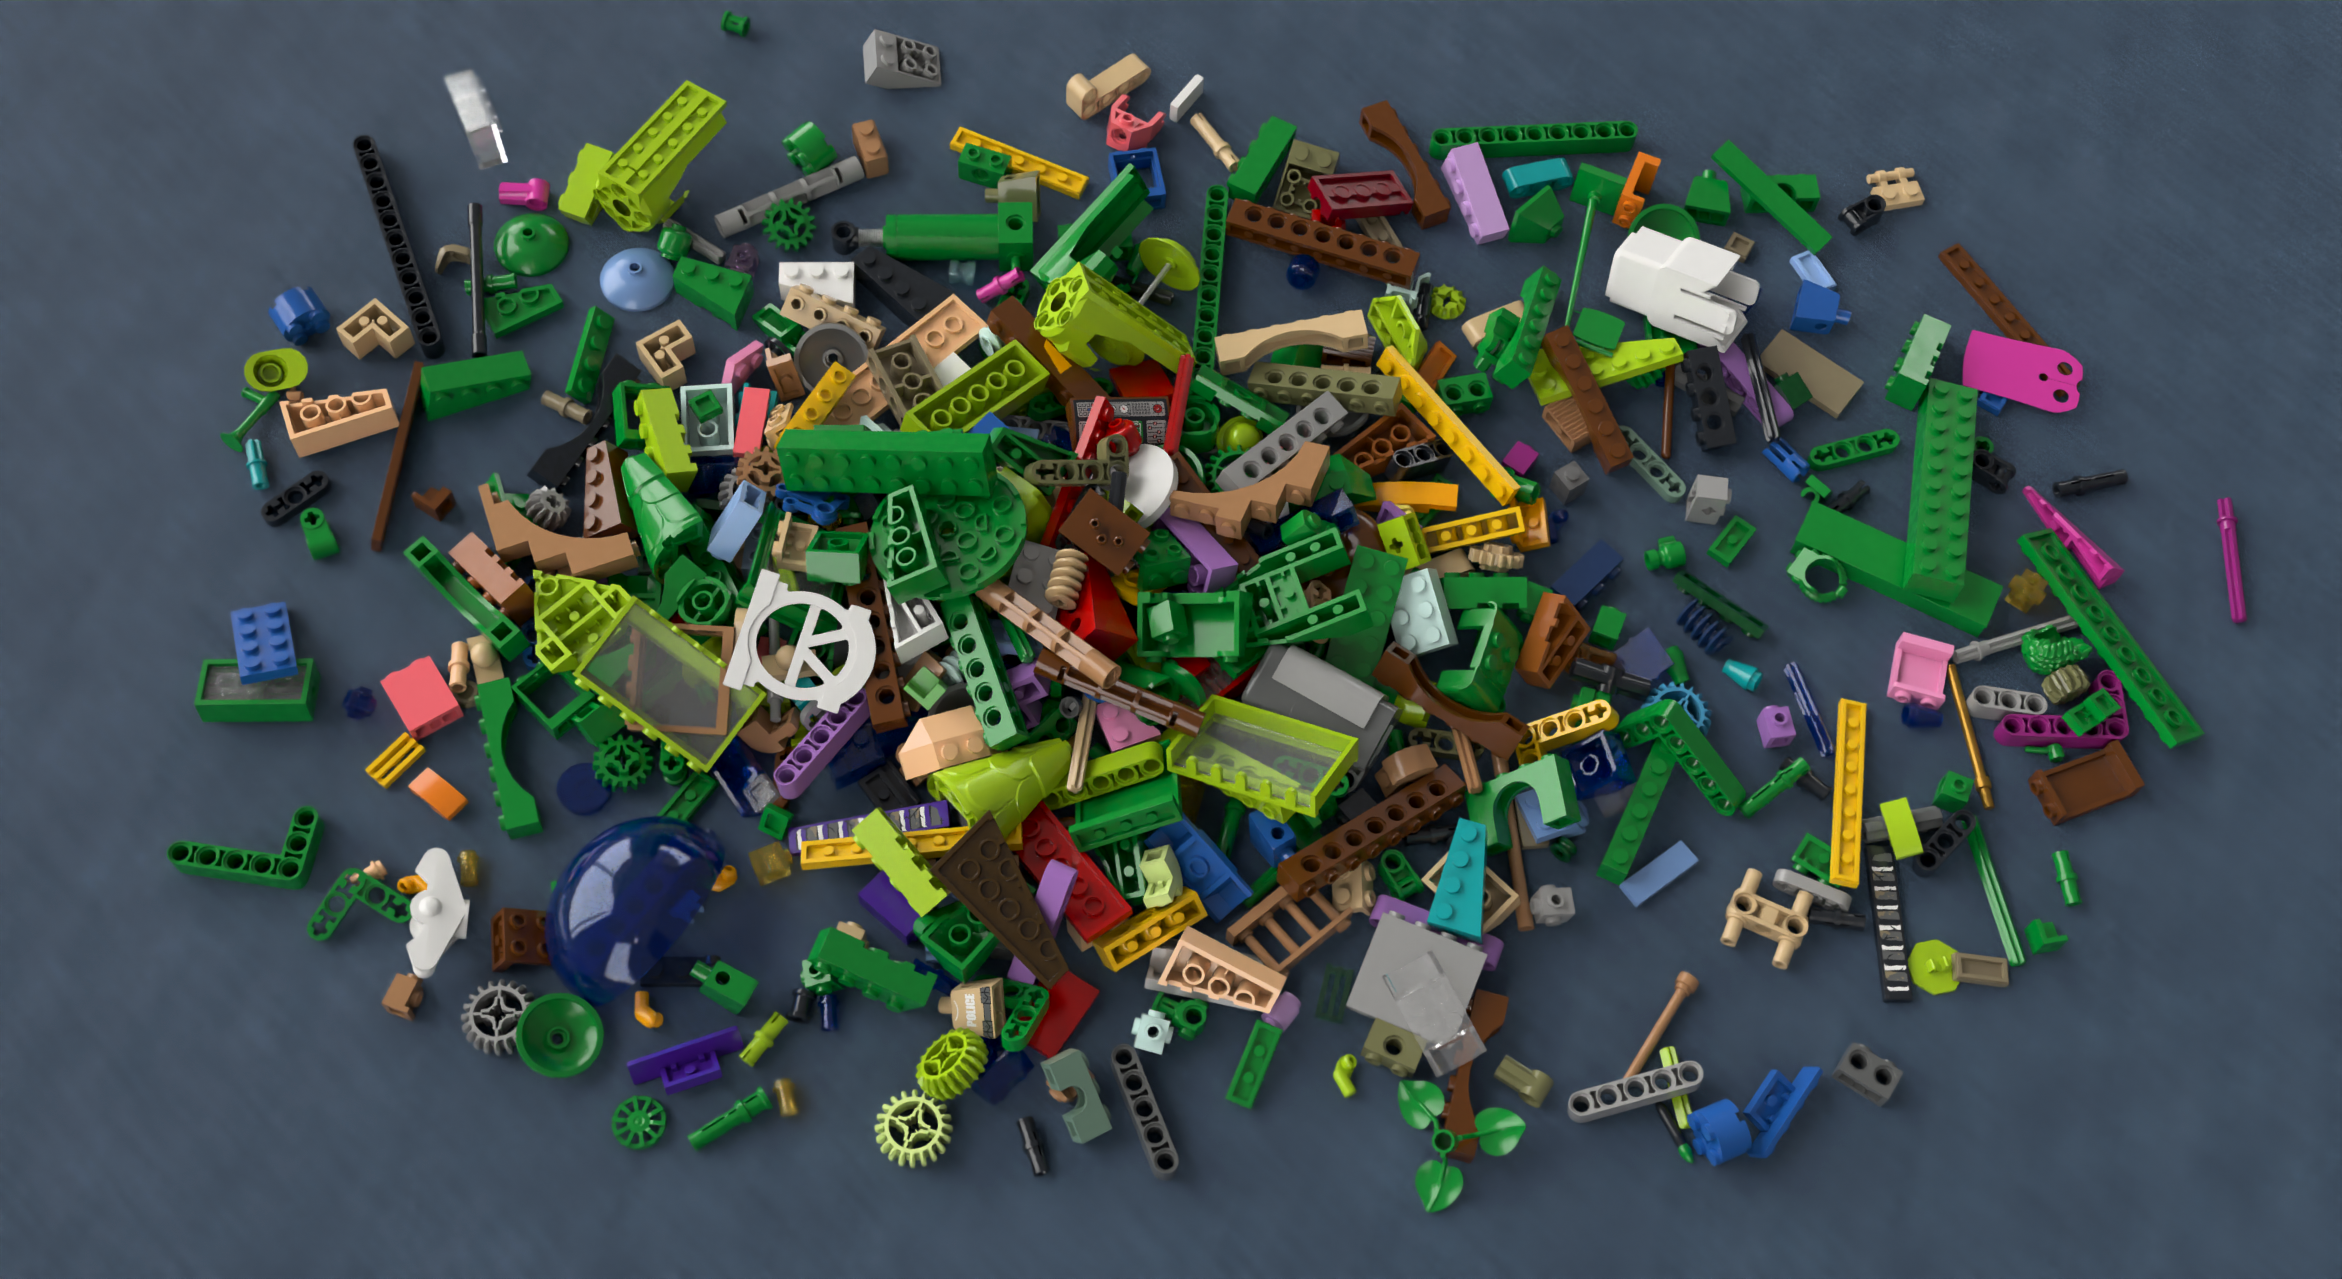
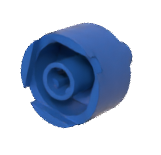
M307 286L308 290L295 287L282 293L274 300L277 305L273 310L271 307L268 310L269 316L287 341L293 342L295 346L306 343L308 337L314 333H324L330 328V313L312 287Z
M1722 1099L1687 1115V1122L1695 1137L1692 1140L1695 1151L1698 1155L1704 1154L1713 1166L1720 1165L1748 1152L1747 1149L1751 1148L1752 1145L1751 1135L1745 1120L1739 1121L1735 1114L1739 1110L1728 1099Z

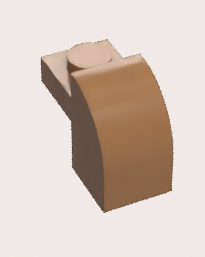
M759 705L738 731L737 735L748 746L759 752H780L785 749L788 737L793 736L798 731L801 712L794 706L781 715L780 722L775 723L770 721V714Z
M1427 744L1415 745L1397 751L1381 762L1383 767L1374 776L1385 797L1388 798L1399 792L1407 783L1416 782L1431 773L1438 765Z

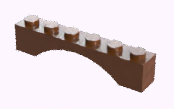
M1387 100L1362 108L1359 124L1369 141L1384 147L1397 157L1406 168L1412 180L1414 203L1411 213L1421 230L1447 222L1451 210L1450 201L1447 197H1444L1440 190L1439 182L1432 177L1427 162L1423 161L1419 155L1417 145L1410 140L1408 130L1400 123L1395 108H1392Z
M1566 325L1545 334L1541 346L1551 366L1563 379L1577 403L1587 426L1594 452L1605 475L1628 466L1634 456L1569 326Z
M1395 641L1385 650L1372 673V676L1377 678L1382 685L1390 686L1398 691L1406 700L1417 703L1428 714L1439 717L1450 728L1458 729L1467 735L1472 742L1483 745L1493 755L1507 761L1530 727L1507 712L1490 713L1477 711L1451 700L1429 680L1417 656Z
M1476 989L1473 997L1470 998L1465 1013L1469 1014L1467 1023L1462 1022L1458 1036L1459 1039L1463 1040L1461 1049L1456 1048L1452 1065L1457 1066L1455 1075H1450L1447 1085V1091L1451 1092L1449 1102L1445 1101L1443 1112L1441 1113V1118L1445 1119L1443 1129H1450L1457 1135L1479 1132L1475 1125V1117L1469 1097L1470 1069L1479 1049L1491 1037L1496 1035L1503 1026L1509 997ZM1479 1137L1459 1141L1457 1149L1447 1153V1158L1471 1164L1475 1157Z

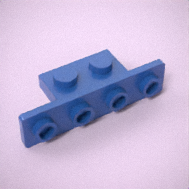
M1803 1067L1793 1083L1779 1070H1770L1742 1112L1760 1130L1751 1148L1748 1149L1747 1154L1750 1157L1767 1158L1774 1152L1782 1134L1789 1129L1790 1122L1796 1113L1803 1108L1805 1099L1811 1090L1818 1085L1819 1078L1824 1072L1820 1067Z

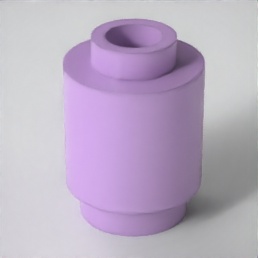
M1285 991L1282 995L1278 996L1270 1013L1264 1012L1261 1015L1262 1020L1265 1023L1282 1029L1284 1033L1299 1014L1301 1002L1296 996Z

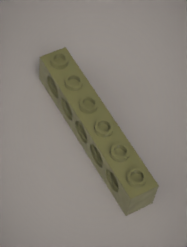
M1259 361L1255 362L1247 382L1248 389L1269 402L1308 406L1326 391H1329L1346 411L1396 416L1403 395L1400 377Z

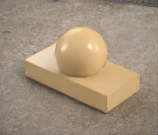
M483 635L468 638L467 642L477 684L505 678L499 651Z
M784 645L774 655L761 656L763 667L776 680H786L796 646ZM811 649V652L816 656L815 649ZM804 660L798 678L818 676Z

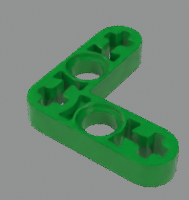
M349 868L339 876L309 920L307 932L312 939L317 941L329 939L340 926L357 899L397 923H405L412 918L410 911L412 901L359 868ZM358 873L360 885H353L348 891L353 893L352 898L346 893L338 891L340 886L342 889H346L349 885L348 875L354 876ZM376 887L382 888L385 892V899L379 904L373 903L370 899V892ZM392 895L396 897L392 901L399 906H402L404 903L407 905L405 909L408 911L407 916L401 915L398 918L396 916L398 911L391 906H388L387 911L383 909L390 902ZM335 896H340L345 901V907L340 912H334L330 908V901ZM323 910L328 915L337 917L335 922L329 919L326 923L327 933L316 934L317 928L314 926L315 923H322L327 917L322 915Z
M983 974L977 976L973 981L1002 977ZM1003 978L1004 994L1007 992H1016L1018 994L1011 997L1004 995L1005 1007L1014 1009L1001 1031L1002 1046L1005 1050L1016 1052L1027 1046L1049 1009V993L1040 986ZM1024 1016L1032 1017L1029 1021L1019 1020V1018Z

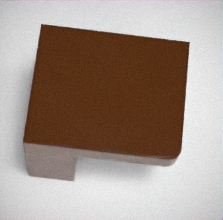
M444 486L440 491L430 487L423 496L416 492H413L411 495L416 508L439 522L457 504L452 491Z

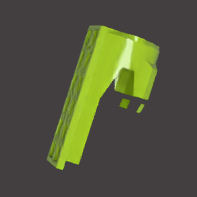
M686 80L598 172L596 187L592 191L593 195L606 213L622 229L627 232H648L656 224L665 223L684 203V198L687 197L690 190L685 191L683 196L676 202L669 199L681 179L687 165L727 123L721 113L727 107V101Z
M1078 262L1066 275L1052 280L1039 304L1034 328L1043 337L1051 341L1060 353L1083 368L1091 367L1098 360L1087 346V342L1095 334L1130 342L1176 374L1181 355L1191 354V357L1194 358L1193 367L1197 364L1188 339L1183 332L1081 262ZM1090 368V370L1093 371H1102L1099 369Z

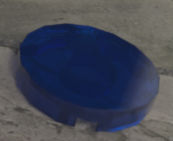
M579 763L569 767L562 773L557 782L556 792L561 805L577 816H589L599 812L612 797V785L609 784L603 787V778L596 780V771L593 770V763Z

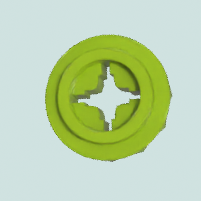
M1445 284L1441 287H1434L1433 294L1431 295L1430 312L1441 319H1454L1460 316L1466 304V298L1463 297L1462 291L1456 290L1455 286L1446 287ZM1446 297H1450V302L1443 307V300Z

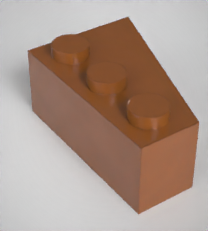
M1543 592L1515 666L1517 672L1528 685L1550 689L1591 630L1566 595Z

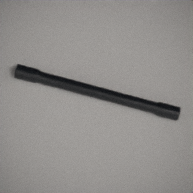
M470 203L467 205L471 272L472 357L480 358L487 356L482 246L483 207L480 203Z

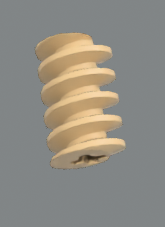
M1062 549L1056 553V561L1053 563V570L1047 584L1048 589H1046L1044 596L1055 607L1064 610H1074L1077 605L1075 601L1079 599V594L1076 591L1081 590L1082 585L1080 582L1084 581L1085 576L1083 573L1087 571V566L1084 563L1088 562L1089 558L1078 550Z

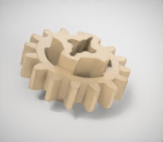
M1487 541V543L1481 546H1470L1468 560L1479 562L1480 568L1483 570L1506 573V571L1512 568H1523L1525 555L1520 552H1513V546Z

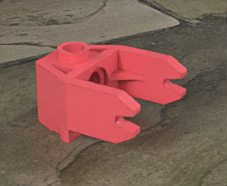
M1122 94L1111 106L1106 145L1118 151L1147 148L1148 143L1164 125L1165 121L1163 119L1166 117V114L1159 111L1147 123L1125 112L1129 106L1127 102L1130 96Z

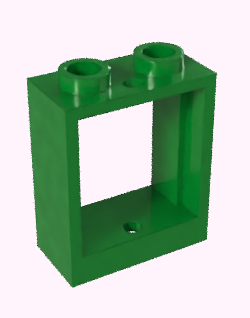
M626 380L617 385L612 392L617 447L631 450H644L646 447L645 439H641L639 430L628 429L626 399L637 400L641 390L670 388V386H662L659 383L640 384L632 380Z
M540 660L532 671L527 675L520 676L511 688L515 698L558 740L575 726L570 718L588 703L597 700L590 690L587 692L575 683L577 678L572 675L573 673L570 670L552 673ZM555 674H558L574 690L578 697L549 719L528 696Z

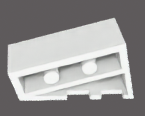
M883 579L894 636V646L901 664L949 638L943 622L929 600L914 598L899 605L887 589V582Z

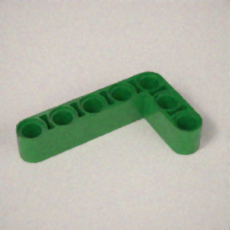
M1665 699L1625 716L1613 731L1612 736L1615 743L1626 749L1659 737L1719 814L1731 816L1744 800L1746 791L1685 710L1675 700Z
M302 806L295 811L281 855L181 840L173 842L169 846L167 858L183 874L299 890L309 881L325 824L314 807ZM314 819L310 825L303 826L307 820ZM306 844L303 850L296 851L297 847ZM188 854L184 860L179 861L182 855ZM216 858L212 864L206 865L209 859ZM238 862H243L242 866H240L237 869H233L235 864H237ZM271 866L267 872L260 873L264 867ZM298 870L295 876L288 877L291 871Z

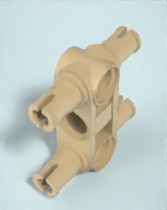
M1750 868L1745 874L1741 887L1734 891L1732 899L1727 906L1725 915L1727 923L1720 941L1726 946L1735 947L1743 927L1778 942V947L1772 965L1786 970L1794 950L1800 947L1803 937L1808 931L1809 920L1807 914L1814 896L1809 892L1799 891L1791 910L1756 895L1763 874L1756 869ZM1736 904H1742L1747 911H1741ZM1788 926L1794 927L1798 934L1790 932Z

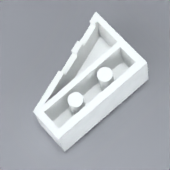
M779 262L781 300H786L792 286H800L802 283L814 289L813 293L821 297L823 294L833 297L837 300L836 304L842 307L848 305L855 308L856 277L854 262Z

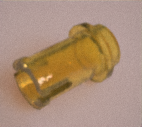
M475 850L461 851L457 857V862L460 863V885H463V887H473L479 884L477 875L479 856Z
M790 1078L775 1081L774 1088L772 1089L773 1093L777 1095L781 1117L792 1116L799 1112L793 1091L795 1083H791Z

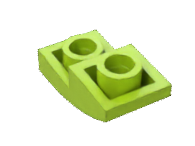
M1904 797L1880 804V810L1896 860L1922 854L1923 848L1907 798Z

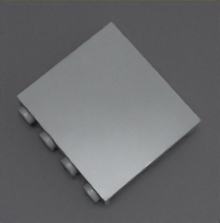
M1391 910L1389 914L1383 912L1345 1008L1374 1020L1377 1017L1427 1039L1432 1044L1450 1050L1488 954L1483 953V948L1476 944L1468 942L1465 946L1456 942L1457 937L1449 933L1441 932V935L1431 932V927L1422 922L1416 921L1415 924L1404 921L1405 916Z

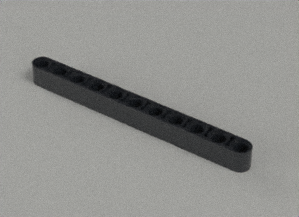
M360 135L354 139L353 149L418 342L425 357L437 359L444 354L445 345L388 177L373 137Z

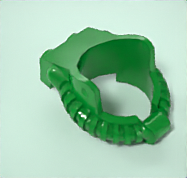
M1805 547L1803 550L1799 549L1795 555L1796 560L1793 563L1790 562L1786 567V575L1794 583L1800 585L1799 589L1802 590L1801 592L1807 598L1809 597L1810 600H1814V602L1830 603L1832 600H1837L1836 598L1843 599L1848 592L1846 588L1848 577H1846L1847 572L1842 567V563H1839V560H1835L1830 555H1820L1816 549L1809 550ZM1820 564L1821 566L1831 567L1839 576V587L1835 592L1818 593L1806 581L1808 571Z

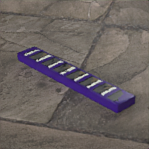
M947 800L884 811L902 832L952 828L950 806ZM869 814L788 828L790 855L792 857L801 856V842L854 837L855 834L852 832V829Z

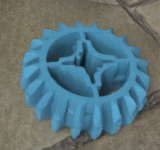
M1674 682L1669 683L1668 687L1662 683L1658 689L1654 688L1650 691L1640 708L1643 709L1665 699H1672L1681 705L1704 737L1708 734V729L1711 726L1709 718L1712 715V711L1707 710L1708 701H1700L1703 697L1702 693L1695 695L1693 693L1694 686L1689 688V690L1685 689L1684 682L1679 687H1676Z

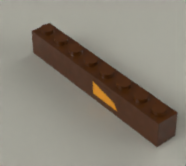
M1013 295L991 310L986 322L990 331L997 335L1006 345L1016 339L1050 373L1045 388H1048L1057 397L1061 405L1066 406L1070 398L1110 397L1080 365L1060 353L1051 341L1043 337L1034 328L1035 318Z

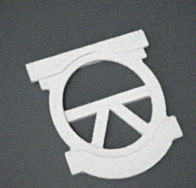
M762 569L723 685L742 690L743 684L754 687L756 682H760L764 687L777 695L800 701L817 700V708L838 714L841 704L851 699L862 689L874 667L876 643L872 627L869 623L871 610L856 605H851L846 610L834 600L817 593L806 591L789 592L787 590L788 584L778 581L780 574ZM809 604L810 608L785 683L783 684L773 678L761 664L756 648L757 636L764 620L774 611L787 605ZM822 609L832 614L842 625L840 630L813 635ZM848 640L849 652L847 661L837 676H833L809 649V647ZM804 660L824 681L823 685L812 688L796 687Z

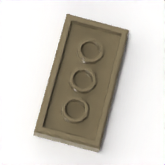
M1783 329L1760 355L1764 372L1773 378H1777L1785 372L1788 375L1798 372L1813 396L1808 401L1836 419L1864 384L1862 380Z

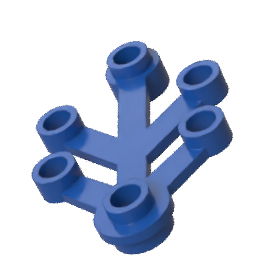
M785 483L777 484L775 496L783 499L782 509L785 512L795 513L798 510L810 514L811 518L820 525H829L835 522L838 517L836 511L849 508L850 497L846 494H841V492L787 491ZM830 496H834V500L831 503L824 502ZM799 500H802V501H805V502H807V503H810V504H812L813 506H811V505H809V504H806V503H803V502H800Z

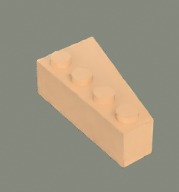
M1187 926L1157 984L1164 986L1170 984L1181 987L1180 990L1190 993L1196 991L1207 994L1212 999L1219 1000V998L1233 1001L1235 1005L1270 1013L1287 977Z

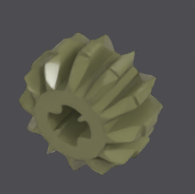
M2067 665L2047 676L2041 686L2046 697L2054 705H2059L2069 701L2072 702L2073 699L2080 697L2081 694L2087 691L2090 683L2087 675L2078 665Z

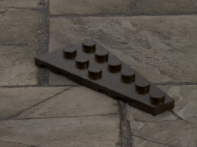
M988 810L930 871L1051 990L1070 969L992 812Z

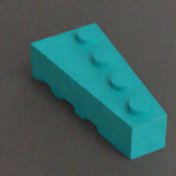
M1459 818L1427 919L1431 930L1446 932L1482 945L1488 843L1486 825Z

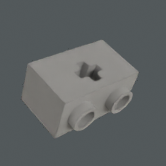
M1698 474L1686 499L1685 521L1716 525L1719 517L1724 515L1726 504H1729L1731 501L1732 489L1728 488V478Z

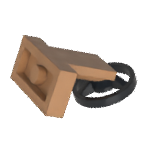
M769 337L764 343L767 357L766 364L781 402L806 395L795 367L792 353L780 340Z

